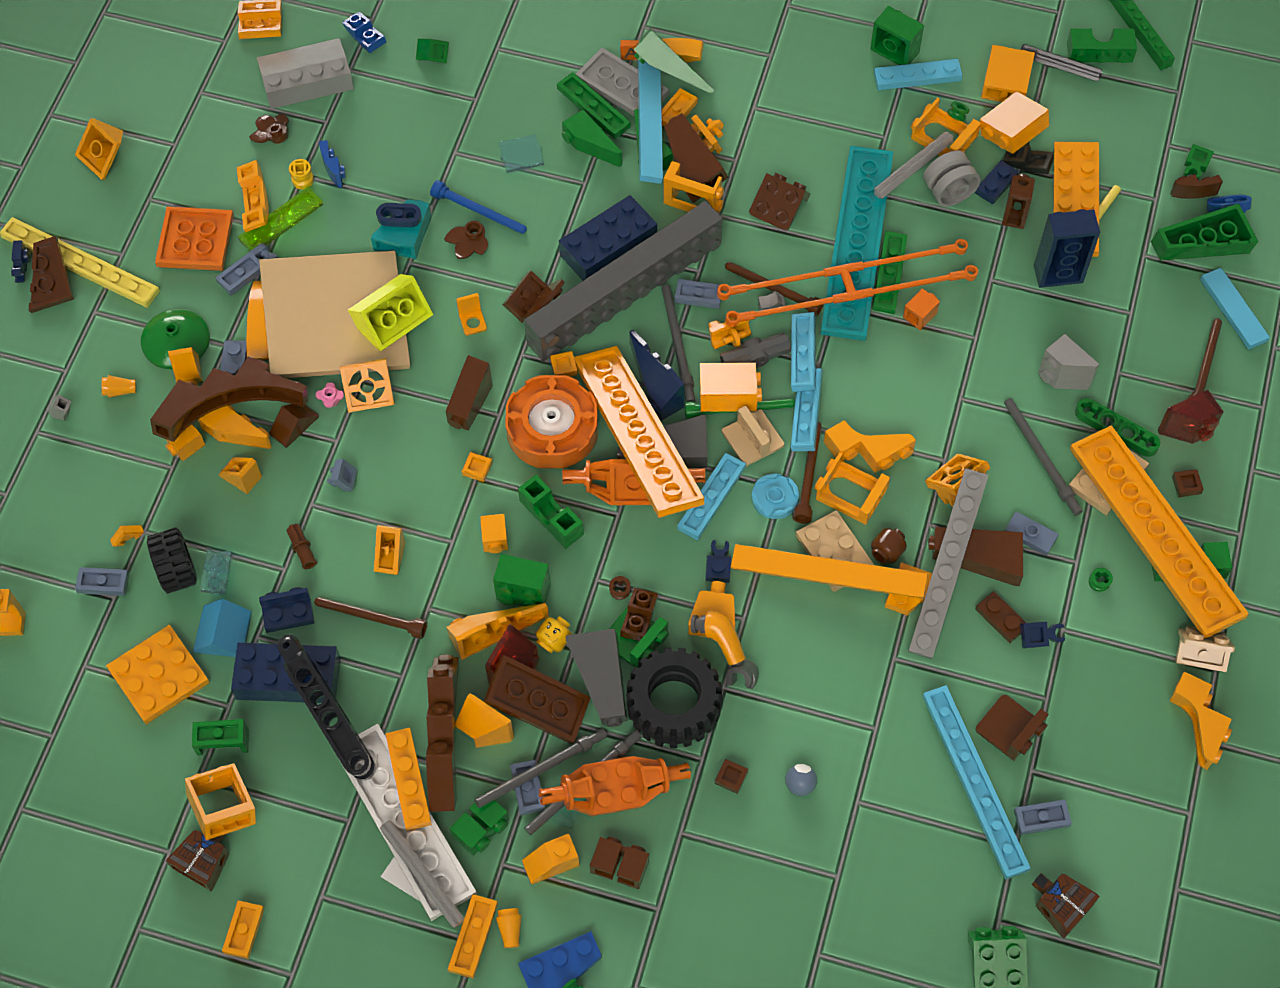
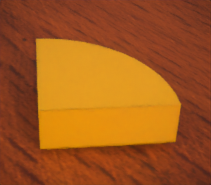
M141 525L120 526L110 539L113 547L125 545L124 541L133 537L135 540L144 533Z

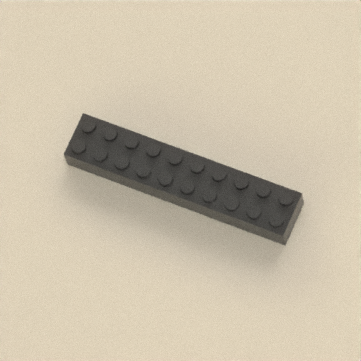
M704 201L524 319L528 346L544 362L551 355L559 354L565 347L575 344L583 335L592 333L598 325L610 321L616 313L628 309L634 301L646 297L651 290L657 286L664 285L669 278L675 274L682 273L687 266L698 262L708 252L715 251L720 246L722 240L723 218Z

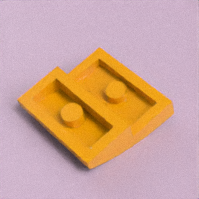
M281 0L239 1V39L281 37Z

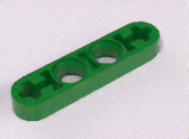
M1084 398L1078 402L1075 415L1080 421L1101 431L1109 427L1101 422L1102 418L1108 417L1113 421L1112 427L1127 447L1146 457L1154 456L1160 447V439L1154 433L1092 399ZM1086 407L1090 408V411L1087 413L1083 412V409H1086ZM1098 412L1099 415L1097 419H1094V416H1096V413ZM1130 429L1133 431L1134 436L1131 438L1125 437L1122 434V430ZM1139 435L1141 436V439H1139V442L1137 443L1136 440ZM1151 442L1152 446L1149 448L1145 446V444Z

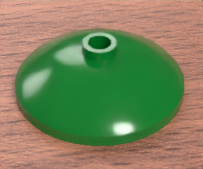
M171 309L159 313L146 324L141 335V348L145 357L155 366L173 370L168 351L192 347L200 359L206 352L210 342V333L206 322L195 312L186 309Z

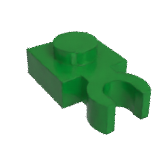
M1193 144L1184 164L1187 167L1183 176L1187 177L1188 174H1195L1199 180L1202 172H1206L1214 151Z

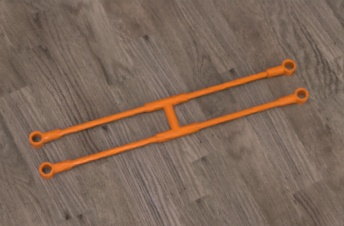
M958 239L955 244L939 246L937 249L864 263L860 261L824 268L822 271L754 284L734 286L721 284L717 289V297L720 300H727L730 295L746 293L747 290L841 274L846 293L756 312L754 310L743 313L729 311L726 315L725 323L729 327H736L739 322L786 311L873 297L874 294L947 280L966 279L967 281H973L977 277L978 269L974 265H968L965 270L950 272L948 275L876 289L855 290L850 272L936 254L956 253L963 255L967 251L968 242L964 239Z

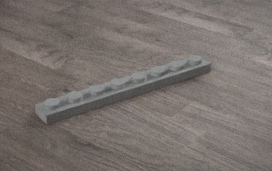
M967 468L964 470L911 641L910 653L929 659L933 658L989 476L987 474Z

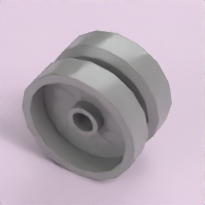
M951 151L940 156L927 167L923 175L926 185L930 191H933L932 194L939 205L943 207L961 203L977 190L981 182L979 174L971 166L969 159L962 151Z

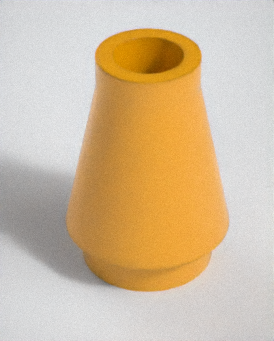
M111 375L102 377V396L111 398L136 393V380Z
M518 908L498 910L496 921L504 948L520 946L519 937L522 915L519 914Z

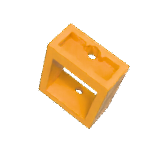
M235 763L185 778L187 798L206 840L256 824L255 807ZM232 786L240 805L205 815L198 796Z

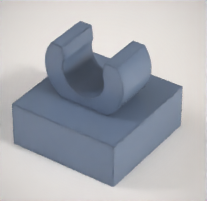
M344 459L335 460L334 467L330 468V472H332L331 479H327V482L334 487H340L344 491H352L357 469Z

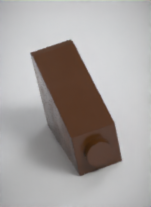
M470 355L467 356L446 409L447 422L452 427L469 431L493 387L488 362Z

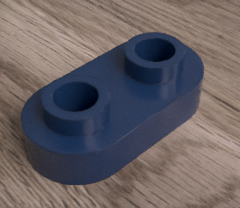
M384 203L376 210L378 222L387 227L411 228L417 226L422 219L420 208L414 204Z

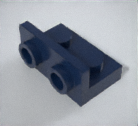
M296 587L287 592H270L265 596L259 597L266 633L315 624L311 597L307 588Z

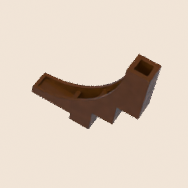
M248 356L235 376L227 371L213 368L201 387L178 380L150 419L152 433L175 442L179 435L199 418L219 408L240 402L269 400L304 407L308 402L307 386L300 382L286 379L279 374L270 373L268 363Z
M448 654L434 657L432 668H429L427 675L429 706L426 716L428 736L426 769L429 812L455 811L457 801L455 718L459 657H453Z

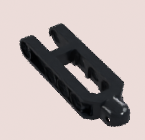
M287 634L279 638L278 650L285 660L283 667L343 767L358 780L366 781L371 779L376 772V763L319 669L297 637ZM308 676H311V679L307 683H304L305 679ZM324 697V701L317 705L318 700ZM334 718H338L337 723L330 726L331 721ZM364 760L363 767L356 770L357 763Z

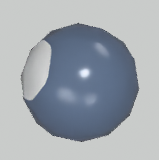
M796 764L787 771L785 784L792 794L806 796L816 788L817 776L810 766Z

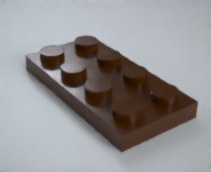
M503 655L499 659L483 702L572 744L575 742L591 697Z

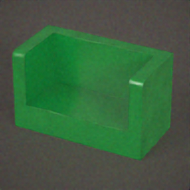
M244 719L193 722L192 747L197 756L203 755V749L240 747L243 753H248L249 729Z

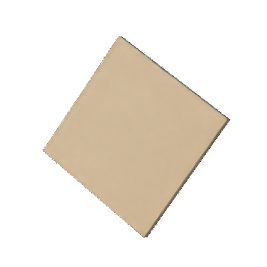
M395 251L259 259L270 373L279 374L284 378L341 374L340 366L385 358L388 370L410 369L406 334L384 350L379 351L357 329L348 312V309L398 276ZM368 369V372H375V370Z

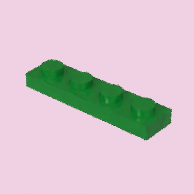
M573 72L557 83V89L580 110H584L612 138H618L631 128L629 120Z
M885 231L880 259L904 255L907 235ZM903 261L879 265L876 288L900 284ZM899 290L875 294L872 310L895 314Z

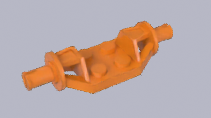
M609 459L590 463V460H586L584 470H562L563 484H584L586 486V493H592L609 505H651L626 459ZM705 468L688 469L696 483H705ZM592 479L606 481L607 488L591 483Z
M636 756L584 764L570 775H562L560 786L539 789V797H542L540 804L545 805L563 801L567 810H576L592 817L641 808L661 792L668 793L669 782L690 779L691 772L687 771L690 767L688 763L667 767L663 758L653 760ZM658 784V786L648 790V787ZM574 798H586L587 801H574Z

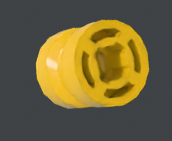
M297 159L289 165L292 183L297 189H308L314 182L311 166L307 160Z

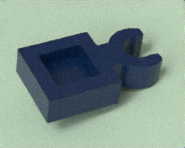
M22 240L13 241L11 258L13 267L11 275L12 277L15 276V283L25 282L27 262L31 261V255Z
M716 540L712 541L711 553L714 556L707 555L705 581L730 583L731 557H725L729 552L728 541H725V547L721 550L716 548Z
M1047 622L1020 624L1022 648L1049 646V639L1052 642L1065 641V637H1057L1055 634L1056 629L1064 628L1063 624H1052L1049 628Z

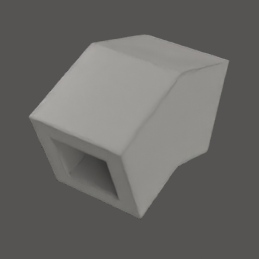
M776 291L767 296L758 297L759 311L786 306L783 295Z
M59 394L54 397L48 409L51 417L65 421L71 409V401Z

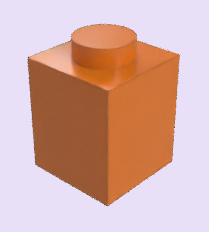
M922 288L905 305L903 318L921 331L938 313L940 301L934 294L928 293Z

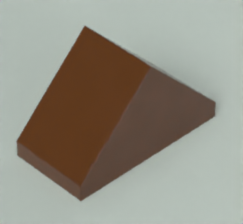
M294 404L284 405L281 407L269 434L287 449L319 418V415L306 405L304 407Z

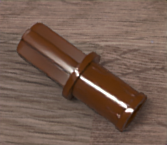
M299 524L289 525L286 531L293 544V552L297 553L304 570L313 568L317 565V561L310 549V541L306 540Z

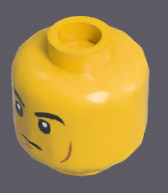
M560 616L557 619L547 617L536 631V637L538 638L536 643L551 654L553 651L561 652L567 645L566 636L572 635L568 629L570 624Z

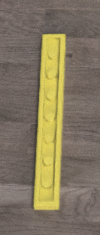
M13 217L0 231L1 238L11 243L22 240L26 249H29L32 253L33 243L53 237ZM58 239L67 270L146 308L149 307L160 292L159 287Z

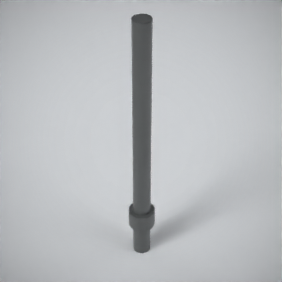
M670 285L662 286V293L679 366L680 379L685 384L686 402H696L693 392L694 381L693 377L689 374Z
M1007 399L1004 402L1005 406L1059 490V497L1063 502L1067 503L1074 516L1080 515L1083 510L1074 498L1075 493L1072 488L1067 486L1013 399Z
M602 728L588 737L586 735L582 736L570 747L474 799L476 806L481 808L580 752H587L592 749V745L607 738L606 731Z
M635 729L623 741L619 740L612 746V750L599 762L623 758L629 752V748L642 737L641 733ZM564 802L550 804L524 827L525 831L531 836L565 806Z

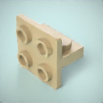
M747 406L738 409L737 421L722 429V434L740 461L746 463V467L784 447L783 440L762 410L750 412Z
M1186 626V629L1179 628L1180 640L1175 659L1176 663L1227 672L1230 653H1234L1235 647L1229 637L1226 636V633L1218 632L1204 639V635L1196 627Z

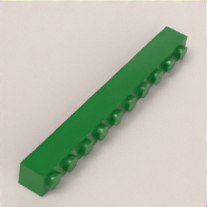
M1109 0L1128 27L1135 29L1136 38L1158 68L1163 70L1171 67L1175 59L1174 55L1134 1Z

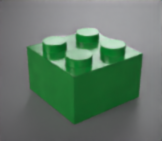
M887 6L874 21L870 50L897 65L911 64L920 53L924 25L918 20L903 14L901 11Z
M501 554L493 578L496 600L505 605L517 604L523 607L546 603L551 585L549 564Z

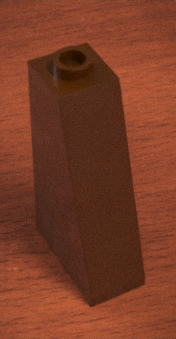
M682 113L671 118L664 125L675 162L680 163V177L714 187L718 177H722V182L729 178L724 168ZM686 192L692 203L702 198Z
M935 527L933 536L929 535L928 550H932V559L934 560L938 558L946 527ZM972 529L960 568L1013 586H1020L1023 578V532Z

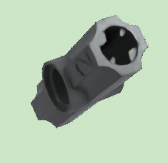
M785 333L762 340L758 337L751 338L745 341L741 347L720 353L721 363H756V368L765 365L769 359L790 353V341Z

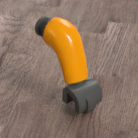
M708 611L706 615H701L700 618L698 615H693L690 625L692 633L700 631V633H705L707 638L715 640L720 646L728 665H732L727 672L726 685L732 686L737 681V673H740L745 678V686L748 689H753L758 682V667L752 661L745 659L740 640L731 621L725 615L715 611Z

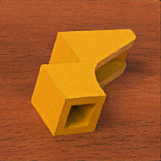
M845 420L826 430L824 436V444L835 458L839 452L843 453L842 461L846 459L851 460L860 453L874 473L880 470H887L895 461L911 456L916 439L911 434L863 435L853 430Z
M1184 672L1175 687L1170 702L1181 707L1191 718L1198 764L1208 770L1212 763H1218L1223 753V750L1219 749L1222 742L1226 743L1230 737L1232 729L1228 727L1232 719L1207 708L1213 695L1209 694L1212 684Z

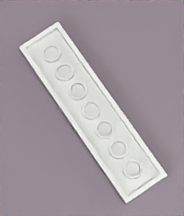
M376 724L358 734L376 763V772L371 779L366 781L356 779L347 771L346 773L379 831L381 832V825L389 820L392 821L456 907L469 900L472 894L477 895L475 888L430 812L432 825L406 831L387 740L379 725ZM364 760L357 763L356 770L363 767ZM381 832L430 920L433 921L443 915Z

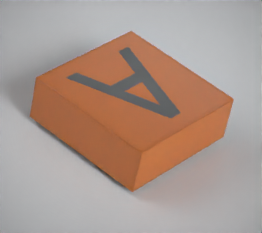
M639 40L620 41L622 60H638L634 56L636 52L633 48Z

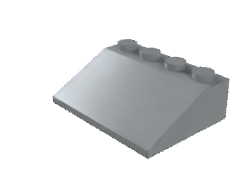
M340 38L257 57L270 109L354 89Z

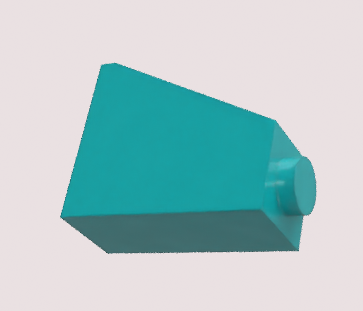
M407 199L404 204H414L420 208L421 222L411 228L381 225L371 236L374 251H395L397 256L417 259L431 218L429 203L421 200Z

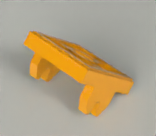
M386 358L340 366L348 413L394 405ZM368 369L377 371L383 379L375 381L369 377ZM360 370L362 378L358 384L350 385L352 376ZM364 380L373 382L374 388L371 392L361 390L360 385ZM385 387L382 396L374 401L372 394L376 388ZM359 391L365 395L366 402L357 400L352 395V392Z
M956 454L927 478L925 483L928 488L937 491L945 504L950 503L953 506L965 468L986 474L990 466L988 461ZM961 470L959 473L952 475L955 471ZM961 478V479H960L957 483H955L954 485L949 484V483L952 482L953 480H956V479Z

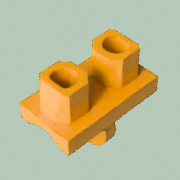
M694 115L691 118L693 121L691 126L700 137L702 135L705 137L703 142L711 152L715 150L719 154L723 149L714 136L716 135L718 138L723 136L721 130L724 124L721 120L713 121L710 118L706 121L708 124L706 127L699 117Z
M717 320L710 322L708 326L712 347L717 349L730 343L734 347H739L741 345L740 339L752 335L749 326L750 320L739 322L736 327H729L725 322L720 323Z

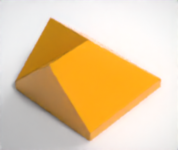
M90 118L75 156L101 180H105L120 147L123 130L94 118Z
M471 693L467 696L455 722V727L472 737L476 748L507 743L514 739L510 719Z

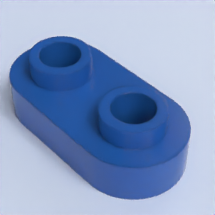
M1241 194L1213 197L1207 200V211L1213 212L1239 203L1245 213L1246 210L1251 209L1252 198Z

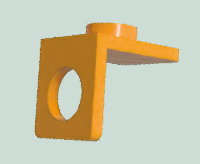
M478 293L457 298L458 314L465 335L468 336L486 331L487 326L481 311ZM476 318L480 321V324L476 328H470L467 326L468 320Z

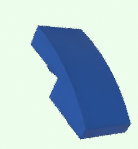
M360 12L342 22L351 36L369 53L386 43L385 36L373 28L371 20Z
M327 140L319 141L325 169L333 183L338 188L343 187L342 178H346L344 165L339 164V159L335 157L334 149H329Z

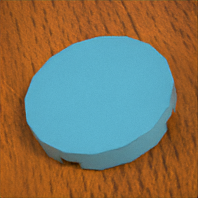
M773 473L757 480L752 490L751 499L754 508L759 514L766 518L780 519L793 513L794 508L798 504L799 491L792 479Z

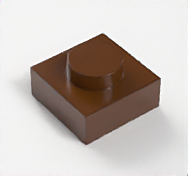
M1197 469L1173 473L1172 479L1178 498L1202 494L1204 489Z
M725 759L715 779V784L738 794L749 769Z

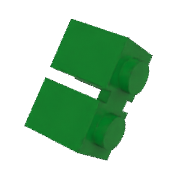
M495 800L481 808H478L474 803L469 808L473 812L471 816L465 812L449 828L451 836L472 856L478 851L480 853L483 852L490 844L489 838L496 833L500 834L508 825V812Z

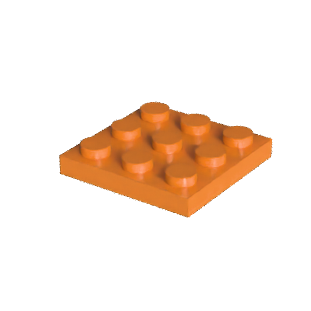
M166 207L155 260L156 266L223 271L234 218L233 211Z

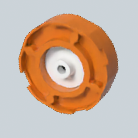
M540 375L525 381V385L516 393L513 391L506 403L505 427L508 443L513 452L522 461L536 468H567L580 462L591 452L598 439V412L593 394L579 385L578 380L565 375Z

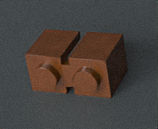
M600 837L590 863V873L613 880L622 855L623 859L617 872V882L640 889L649 864V853H646L644 848L637 845L624 847L620 840L613 837H607V839Z

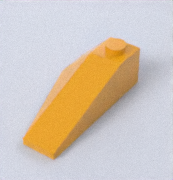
M546 603L458 618L446 627L448 636L461 660H464L549 617L548 606Z

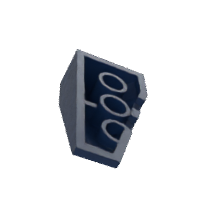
M631 330L629 332L630 346L645 395L656 415L662 421L684 408L685 384L668 364L662 365L660 356L656 352L651 354L648 344L634 330Z

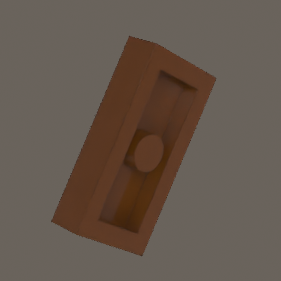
M994 591L980 602L975 609L1009 643L1021 635L1020 624L1026 623Z

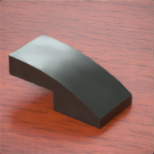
M1024 145L1013 154L1006 150L1003 162L1017 169L1048 175L1054 155L1053 152L1031 151L1030 145Z

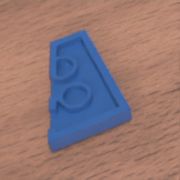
M590 931L519 962L518 965L528 988H562L571 979H579L602 958V955Z

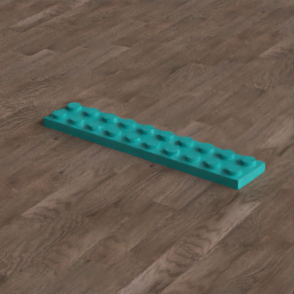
M850 146L831 267L860 261L864 263L878 260L887 195L879 199L874 194V188L890 176L894 151ZM877 266L850 272L855 290L874 289ZM841 274L829 276L826 298L832 297L835 294L846 293ZM872 297L836 304H825L820 335L866 341Z

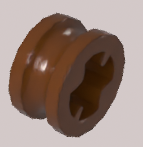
M623 576L614 577L609 583L611 596L618 600L627 598L631 592L629 580ZM618 584L619 586H621L624 584L625 591L622 592L619 590L618 592H615V585Z

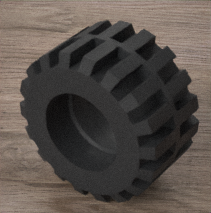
M175 527L148 536L147 547L162 589L169 594L196 585V572L181 531Z

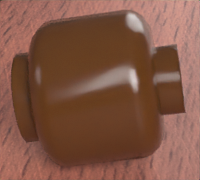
M885 528L881 530L871 542L873 557L882 564L895 563L907 549V544L904 540L905 535L898 529Z

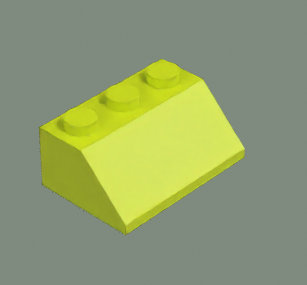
M403 274L398 275L348 309L357 329L379 351L384 350L433 315L414 276Z

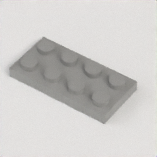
M601 48L576 75L596 93L634 116V110L638 108V69L606 49ZM661 84L662 102L669 95V89Z

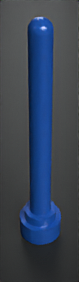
M436 180L431 187L430 196L438 200L449 199L521 234L527 231L525 225L450 191L446 183Z

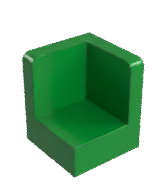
M418 39L416 60L447 63L449 42L435 39Z

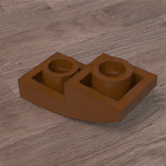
M1195 174L1188 177L1182 176L1175 180L1170 194L1172 197L1184 199L1210 197L1218 194L1223 181L1219 175L1205 177L1200 181Z
M634 588L621 628V637L640 641L644 637L650 626L658 593Z

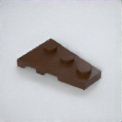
M53 236L33 243L32 283H30L31 303H29V311L34 313L74 300L58 239Z

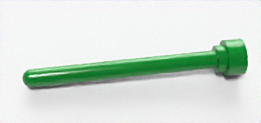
M792 398L757 402V410L795 407V400ZM685 402L684 404L686 420L700 415L738 412H701L700 405L695 404V402Z

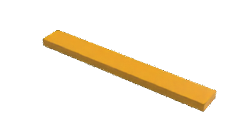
M735 544L731 568L734 570L924 599L928 578L927 573Z

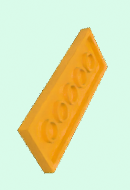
M1054 142L1053 213L1094 209L1099 225V142ZM1099 238L1092 257L1099 256Z

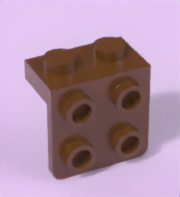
M776 172L774 176L766 173L749 213L760 220L787 231L794 220L802 200L807 202L810 193L805 191L806 186L798 182H794L792 185L786 182V177Z
M530 270L502 305L523 323L524 319L549 304L552 299L555 300L562 293L563 289L561 287L565 282L560 279L546 285Z
M1002 695L977 724L975 731L1015 761L1020 754L1025 755L1033 745L1031 740L1035 735L1040 737L1048 726L1045 722L1049 714L1040 708L1034 716L1009 696Z

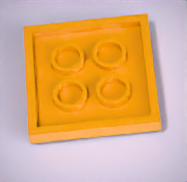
M170 625L106 665L146 725L210 683Z

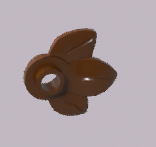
M283 113L278 114L275 118L270 115L258 117L255 121L257 130L249 136L250 140L256 143H264L269 140L274 144L284 142L288 137V129L286 127L289 122L288 117Z
M470 221L465 227H454L444 238L446 242L455 244L457 259L468 258L473 252L483 255L488 248V241L484 237L485 228L478 221Z

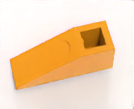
M231 405L214 410L198 419L201 429L217 441L265 449L272 447L268 432L262 427H255L246 415L242 414L240 416Z

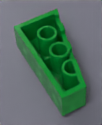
M1238 203L1157 230L1151 243L1160 261L1250 254L1258 240Z

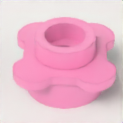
M327 383L323 390L316 392V398L322 400V403L327 408L336 406L344 397L343 392L336 389L334 383Z

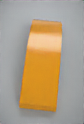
M257 160L237 167L238 183L243 190L245 213L242 214L245 232L266 225L269 217L266 187Z
M253 281L247 315V357L269 360L261 281Z

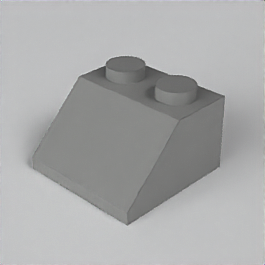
M1064 334L1045 350L1038 374L1045 383H1049L1053 388L1088 390L1092 385L1099 363Z

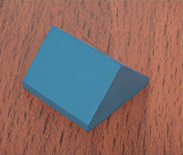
M220 599L203 606L193 652L236 657L237 643L246 642L252 612L225 599Z

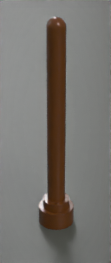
M732 262L725 264L726 270L751 282L769 281V279ZM782 285L764 287L773 292L776 291L796 303L820 299L816 296L814 298H807ZM824 304L805 309L808 310V313L814 312L817 317L822 311Z
M1219 318L1213 320L1195 391L1187 399L1186 407L1193 412H1202L1206 406L1207 400L1204 391L1222 326V320Z
M818 422L815 451H808L800 503L797 504L793 511L792 519L797 523L808 524L812 520L813 511L809 502L822 427L820 422Z
M317 597L314 601L315 605L321 608L407 630L412 637L423 639L427 630L428 622L424 619L416 618L415 620L411 619L408 621L322 597Z

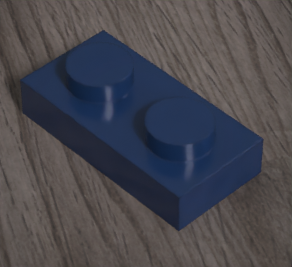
M1001 160L980 183L975 194L994 204L1011 185L1012 177L1018 175L1019 171Z

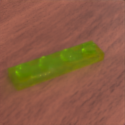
M307 187L271 212L266 225L240 234L238 236L239 241L249 251L261 243L268 245L323 206L322 200Z

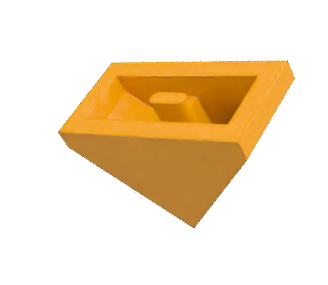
M233 457L218 474L221 478L246 494L262 478L257 462L253 458Z
M377 525L374 572L398 575L405 547L402 528Z

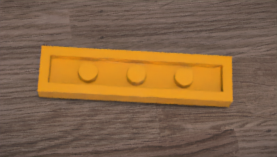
M409 727L385 733L406 831L430 826L432 823L411 729Z

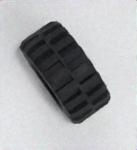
M671 647L664 648L663 653L659 654L657 650L650 653V659L648 660L645 657L638 662L639 668H633L630 673V680H628L626 687L628 716L633 721V727L639 732L642 731L644 739L650 741L653 738L655 739V745L663 747L664 743L670 744V748H677V744L682 743L684 747L692 745V740L694 739L697 742L703 740L705 732L711 733L715 722L720 717L722 685L718 681L719 675L716 669H711V663L706 658L701 661L700 654L694 651L691 654L686 653L685 648H678V651H672ZM679 681L695 690L698 695V701L688 712L670 715L654 707L650 699L651 693L662 683Z

